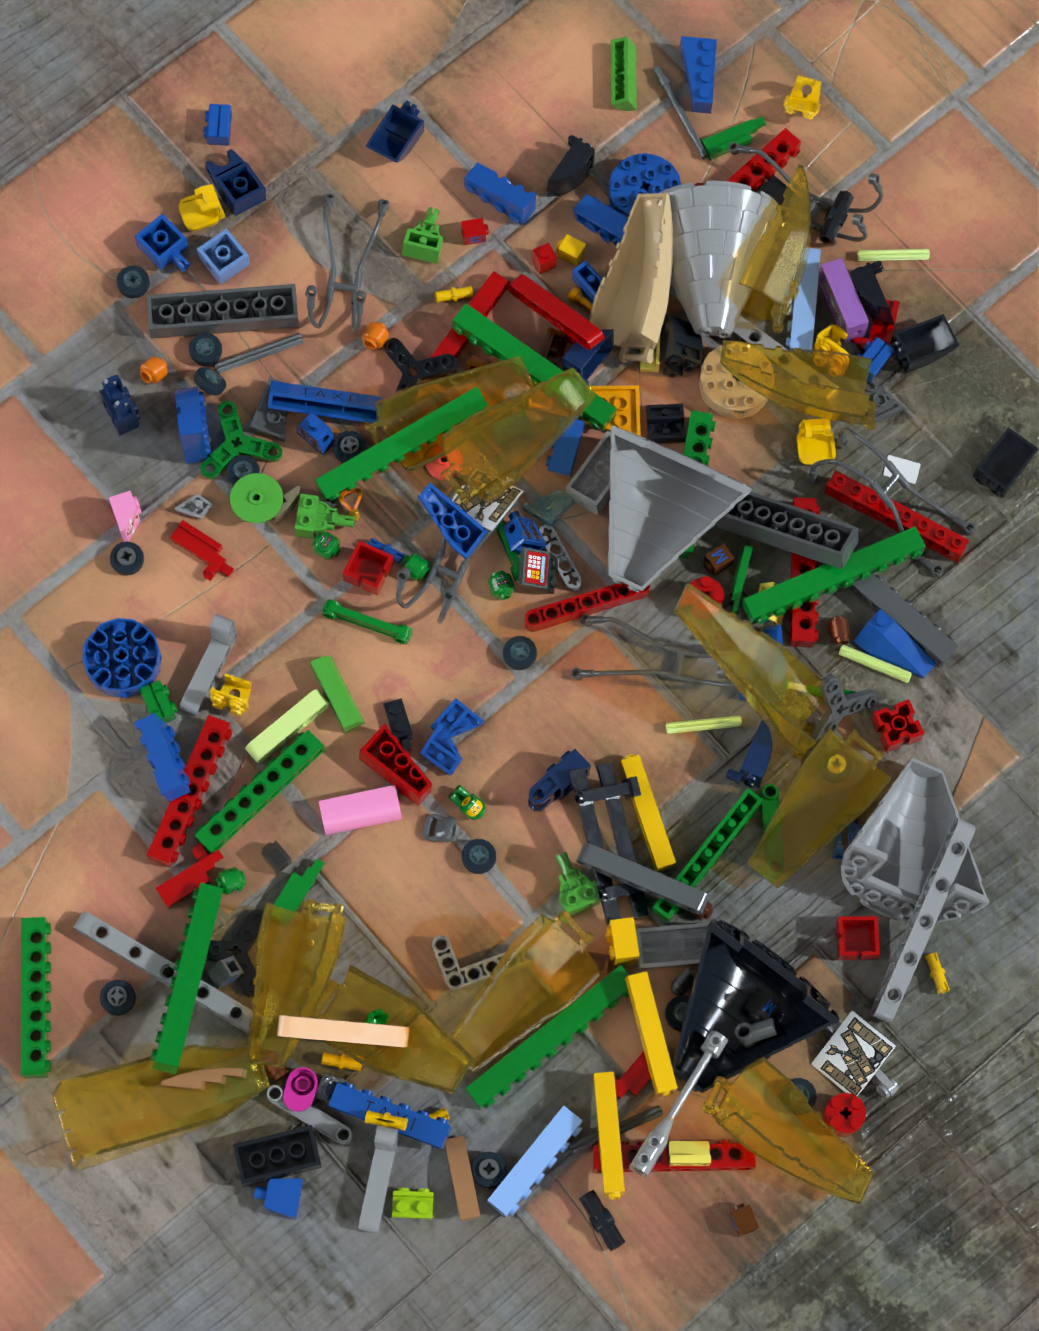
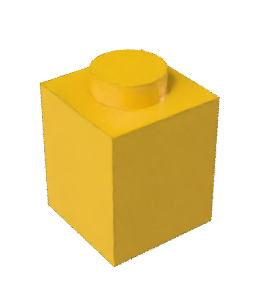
M567 234L557 244L558 257L577 266L586 251V243Z

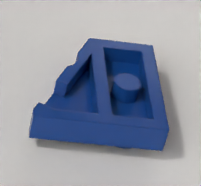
M455 698L431 725V729L435 731L439 723L442 722L452 738L483 725L484 720Z
M442 722L439 723L420 754L451 776L463 759L445 725Z

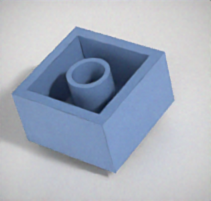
M225 229L197 248L200 261L220 285L250 265L249 255L228 229Z

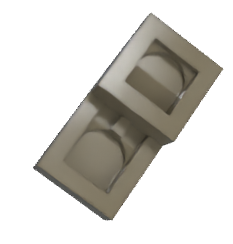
M299 485L283 495L284 503L278 514L273 518L276 524L283 520L298 503L301 494Z

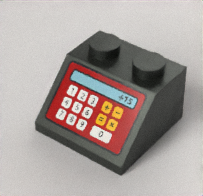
M521 548L518 585L532 594H554V588L557 585L555 577L556 569L558 568L557 557L547 551Z

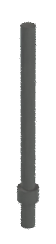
M660 66L655 67L653 70L659 79L658 83L661 89L665 90L701 158H706L708 153L670 86L671 82L668 77H665Z

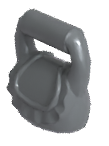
M439 814L428 815L425 818L422 831L423 837L432 842H452L456 831V819ZM433 819H437L434 836H430Z
M692 968L685 969L674 978L670 986L673 994L681 996L691 988L694 976L691 975Z
M323 1073L318 1082L315 1097L329 1104L337 1083L343 1084V1082L347 1081L341 1077H334L329 1073Z

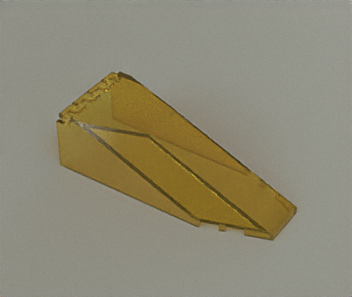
M194 1044L183 1048L176 1075L152 1069L154 1061H150V1056L59 1081L52 1095L56 1111H64L63 1114L58 1115L62 1131L70 1130L69 1133L64 1134L68 1151L76 1149V1152L69 1154L73 1168L76 1171L95 1167L219 1122L270 1086L258 1048L237 1046L225 1048L218 1045L206 1047ZM215 1068H240L247 1070L246 1079L226 1077L225 1085L205 1083V1091L161 1085L163 1080L198 1070Z

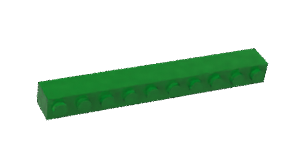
M465 304L454 317L452 327L457 334H463L473 345L483 348L487 355H493L503 366H509L516 375L526 378L533 387H539L546 396L556 399L563 408H569L576 417L585 419L593 429H599L603 432L616 415V407L468 304Z
M476 386L315 479L314 482L325 500L330 498L333 501L341 496L339 492L346 489L348 492L357 487L356 482L361 479L365 482L372 478L373 472L378 470L381 473L389 468L388 464L392 461H395V463L405 459L404 454L408 452L414 454L422 449L420 445L427 442L429 445L438 440L437 435L443 433L445 436L452 432V427L456 424L462 426L469 422L468 417L472 415L478 417L486 412L484 408L488 404Z
M915 526L853 552L843 570L827 564L744 598L742 606L752 625L755 623L762 624L769 617L774 615L775 617L781 616L790 608L794 610L801 607L807 601L814 602L823 594H833L838 588L842 586L847 588L859 579L862 581L866 580L875 572L882 573L894 564L899 566L906 559L911 557L912 559L918 558L923 554L926 545Z
M200 883L199 889H194L192 900L195 901L194 907L190 906L187 915L188 918H191L190 923L185 924L183 935H186L185 942L181 941L178 950L179 953H182L181 958L176 959L174 970L177 971L176 977L172 976L169 988L172 989L171 995L167 994L164 1006L168 1007L167 1012L162 1013L160 1024L163 1025L162 1031L158 1030L155 1039L158 1047L153 1049L150 1061H154L152 1069L176 1075L179 1068L223 888Z
M622 965L617 967L467 1086L465 1092L480 1110L484 1107L486 1109L491 1107L495 1103L494 1099L497 1096L501 1095L503 1097L511 1090V1085L515 1082L517 1084L521 1083L527 1077L525 1074L530 1070L536 1071L542 1065L541 1061L546 1057L551 1059L558 1053L557 1049L560 1046L566 1047L573 1041L572 1037L575 1034L579 1033L581 1035L589 1028L587 1025L590 1022L600 1020L604 1016L603 1012L608 1008L610 1010L614 1009L619 1004L618 1000L623 996L625 998L629 997L625 978L629 976Z

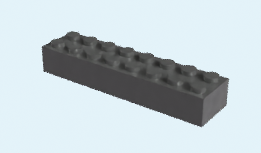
M295 284L147 295L148 324L151 338L299 327Z
M750 492L739 501L734 508L714 525L715 527L842 570L858 543V527Z

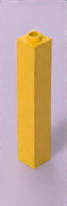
M627 755L621 760L620 767L624 779L637 776L641 795L631 800L656 872L674 868L676 861L640 755Z
M646 971L629 975L625 978L655 1095L661 1094L662 1097L673 1095V1091L678 1088L648 973Z
M614 1072L594 1073L593 1082L604 1197H608L610 1200H616L624 1196L625 1186Z

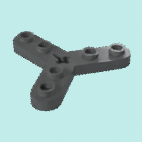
M833 674L824 676L820 682V690L827 710L808 740L809 746L815 751L825 748L842 718L872 708L876 704L877 695L870 689H866L845 696L841 683Z

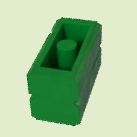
M158 680L139 689L149 715L155 713L165 723L176 719L175 713L178 710L174 701L170 702L167 697L170 695L166 684L162 685L161 681Z

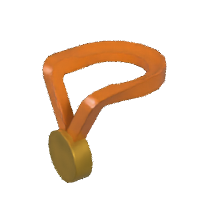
M353 488L348 492L344 490L340 493L339 501L349 510L348 516H355L356 522L360 519V511L357 510V507L362 498V490L360 488ZM358 493L354 508L345 501V495Z

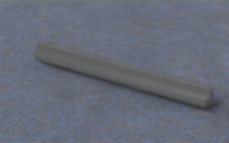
M300 333L215 363V369L217 373H223L303 343V338Z
M658 1105L619 1122L620 1134L663 1115L662 1108ZM598 1132L570 1143L572 1153L576 1154L593 1145H597V1142H599Z

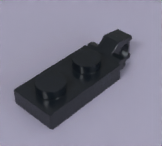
M402 698L383 703L392 735L398 739L405 751H411L409 740L413 739V733Z

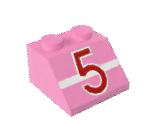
M131 490L109 497L124 542L130 541L140 522L139 514L142 513L137 496H132Z

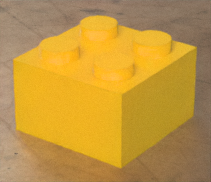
M634 917L610 920L609 926L606 927L605 931L606 941L611 944L608 950V955H610L609 961L613 962L614 967L638 964L640 955Z

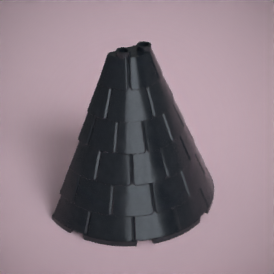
M716 919L711 920L708 925L705 944L703 945L699 967L696 971L679 1044L677 1045L672 1063L674 1076L679 1080L684 1079L687 1082L704 1055L701 1046L710 1031L719 1032L727 1038L728 1042L719 1057H711L692 1089L695 1092L699 1091L701 1093L771 1058L772 1055L817 1034L818 1031L840 1020L835 1010L829 1011L831 1004L805 977H796L797 972L788 962L759 940L755 939L751 942L749 935L740 928L726 921H717ZM771 999V1001H770V1003L768 1004V1006H769L771 1003H773L771 1010L773 1009V1007H774L775 1005H776V1007L774 1008V1010L772 1011V1013H771L770 1016L768 1017V1013H769L770 1007H769L768 1009H766L765 1011H763V1009H764V1007L767 1005V1003L769 1002V1000ZM772 1018L777 1029L776 1036L757 1041L751 1048H744L735 1035V1028L739 1024H754Z

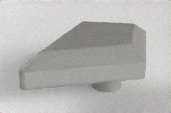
M196 494L175 507V511L202 519L213 504L201 495Z

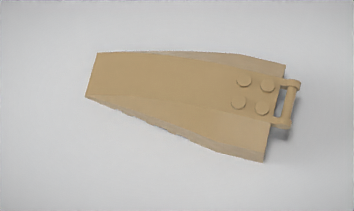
M667 193L637 195L629 214V219L623 229L625 232L621 243H617L616 255L614 260L609 262V272L601 281L588 321L600 330L614 329L613 345L621 347L619 353L620 362L644 361V363L651 364L654 361L653 352L658 343L667 310L673 266V221L670 197ZM630 349H643L644 354H632L629 351Z

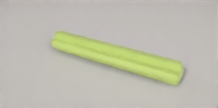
M929 249L859 250L857 252L858 261L928 260L930 257Z
M842 645L839 655L906 683L911 678L912 673L846 645Z
M741 716L667 722L666 732L671 734L740 727L742 720Z

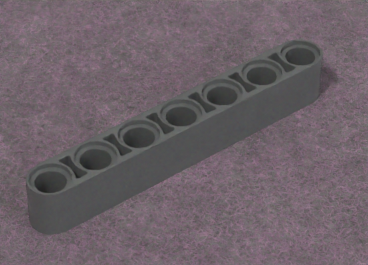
M583 843L576 860L577 863L699 915L703 914L709 899V895L703 891L590 843Z

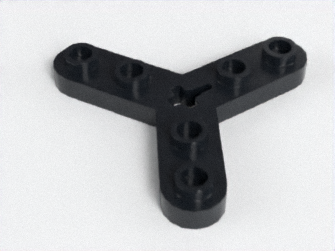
M397 338L387 340L384 350L403 374L390 405L392 413L398 417L408 414L421 381L454 372L458 367L457 359L452 354H443L417 361ZM409 367L416 370L417 374L415 376L412 375V372L409 369Z
M262 910L252 911L231 941L211 940L206 961L219 962L222 959L233 956L232 953L225 952V950L234 951V948L237 947L241 954H237L235 958L244 971L237 979L244 993L253 998L261 994L263 986L247 953L267 926L268 917Z

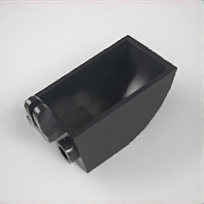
M573 135L568 137L570 149L548 179L547 197L567 194L583 183L594 166L595 149L592 145L583 143L582 138H577Z
M876 261L871 264L868 262L865 266L857 267L851 271L850 274L863 308L876 320L885 324L895 325L875 276L883 272L882 262Z
M666 313L660 332L659 362L667 364V367L663 369V375L673 378L677 375L682 376L683 370L687 372L693 371L702 365L703 343L701 334L695 333L689 321Z
M942 314L895 332L890 346L894 348L900 367L904 368L906 373H909L946 356L956 349L959 343L945 315Z
M1008 427L977 466L972 477L975 478L977 483L988 487L994 495L1003 498L1026 469L1039 448Z

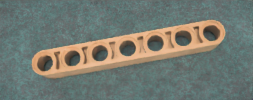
M279 1015L277 1036L408 1047L410 1027Z

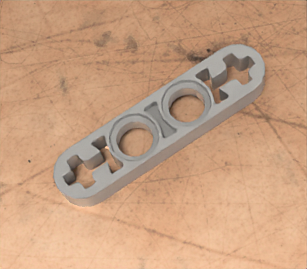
M543 525L539 529L541 535H544V531L550 533L552 541L549 543L548 537L543 536L548 544L544 547L545 551L551 553V547H560L561 552L553 554L558 560L556 571L567 590L577 591L581 587L582 579L555 529L551 525ZM567 562L570 567L567 570H561L559 564ZM570 573H571L572 579H573V580H577L575 586H574L572 583L569 584V583H570V578H569L568 574H570Z

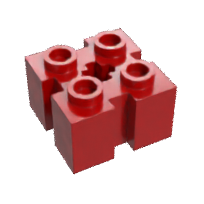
M909 699L895 704L892 711L886 707L874 712L871 717L876 732H882L880 741L886 753L899 749L904 741L907 745L922 740L925 734L919 720H913L915 711Z

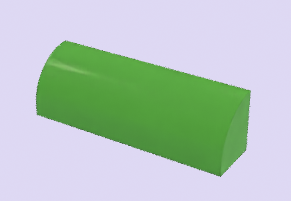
M628 37L611 40V104L619 110L634 111L637 110L636 45Z
M324 656L311 661V668L344 733L365 724L332 657Z

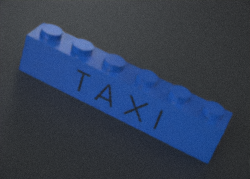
M271 381L268 408L306 414L314 413L319 416L379 424L383 397Z
M343 1082V1085L337 1083L328 1105L330 1108L364 1121L368 1110L382 1114L388 1112L392 1116L407 1118L406 1130L398 1129L399 1134L435 1148L444 1149L452 1128L448 1124V1120L441 1117L436 1119L430 1118L429 1113L422 1110L414 1112L410 1110V1106L399 1103L398 1106L391 1103L392 1099L385 1096L380 1098L374 1097L373 1092L363 1088L362 1091L354 1089V1085L348 1082Z

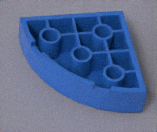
M198 386L175 390L179 435L186 464L203 462L208 458V454H211L203 391L199 392Z

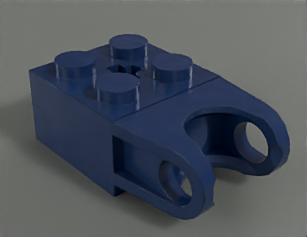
M230 149L227 151L229 164L217 166L209 160L205 162V167L216 191L234 216H237L265 201L266 188L249 164L244 162L234 150Z
M114 375L105 379L102 382L103 389L99 390L103 405L118 435L121 436L140 427L138 420L141 418L138 414V408L135 402H132L127 387H123L119 376Z
M576 749L571 752L569 750L561 756V761L558 764L553 763L546 770L547 773L530 789L528 800L530 809L536 812L542 811L557 798L562 800L574 790L569 771L585 768L586 776H589L591 765ZM532 802L537 805L542 804V806L535 807Z

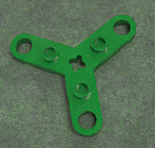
M224 401L219 404L218 415L226 440L201 464L200 469L203 477L207 479L216 478L228 466L229 462L239 455H247L269 462H277L282 458V448L276 442L273 443L244 435L236 406L232 401ZM230 407L232 412L226 415L222 413V409ZM239 440L241 445H238L237 448L234 447L233 443ZM270 449H277V455L269 456L268 451ZM208 465H213L215 470L213 473H208L205 471V468Z

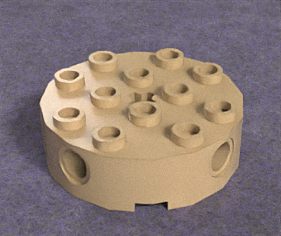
M732 342L720 345L707 355L701 366L699 390L705 404L708 407L710 406L717 414L732 419L750 417L759 412L768 402L773 389L774 371L770 360L765 354L750 344Z

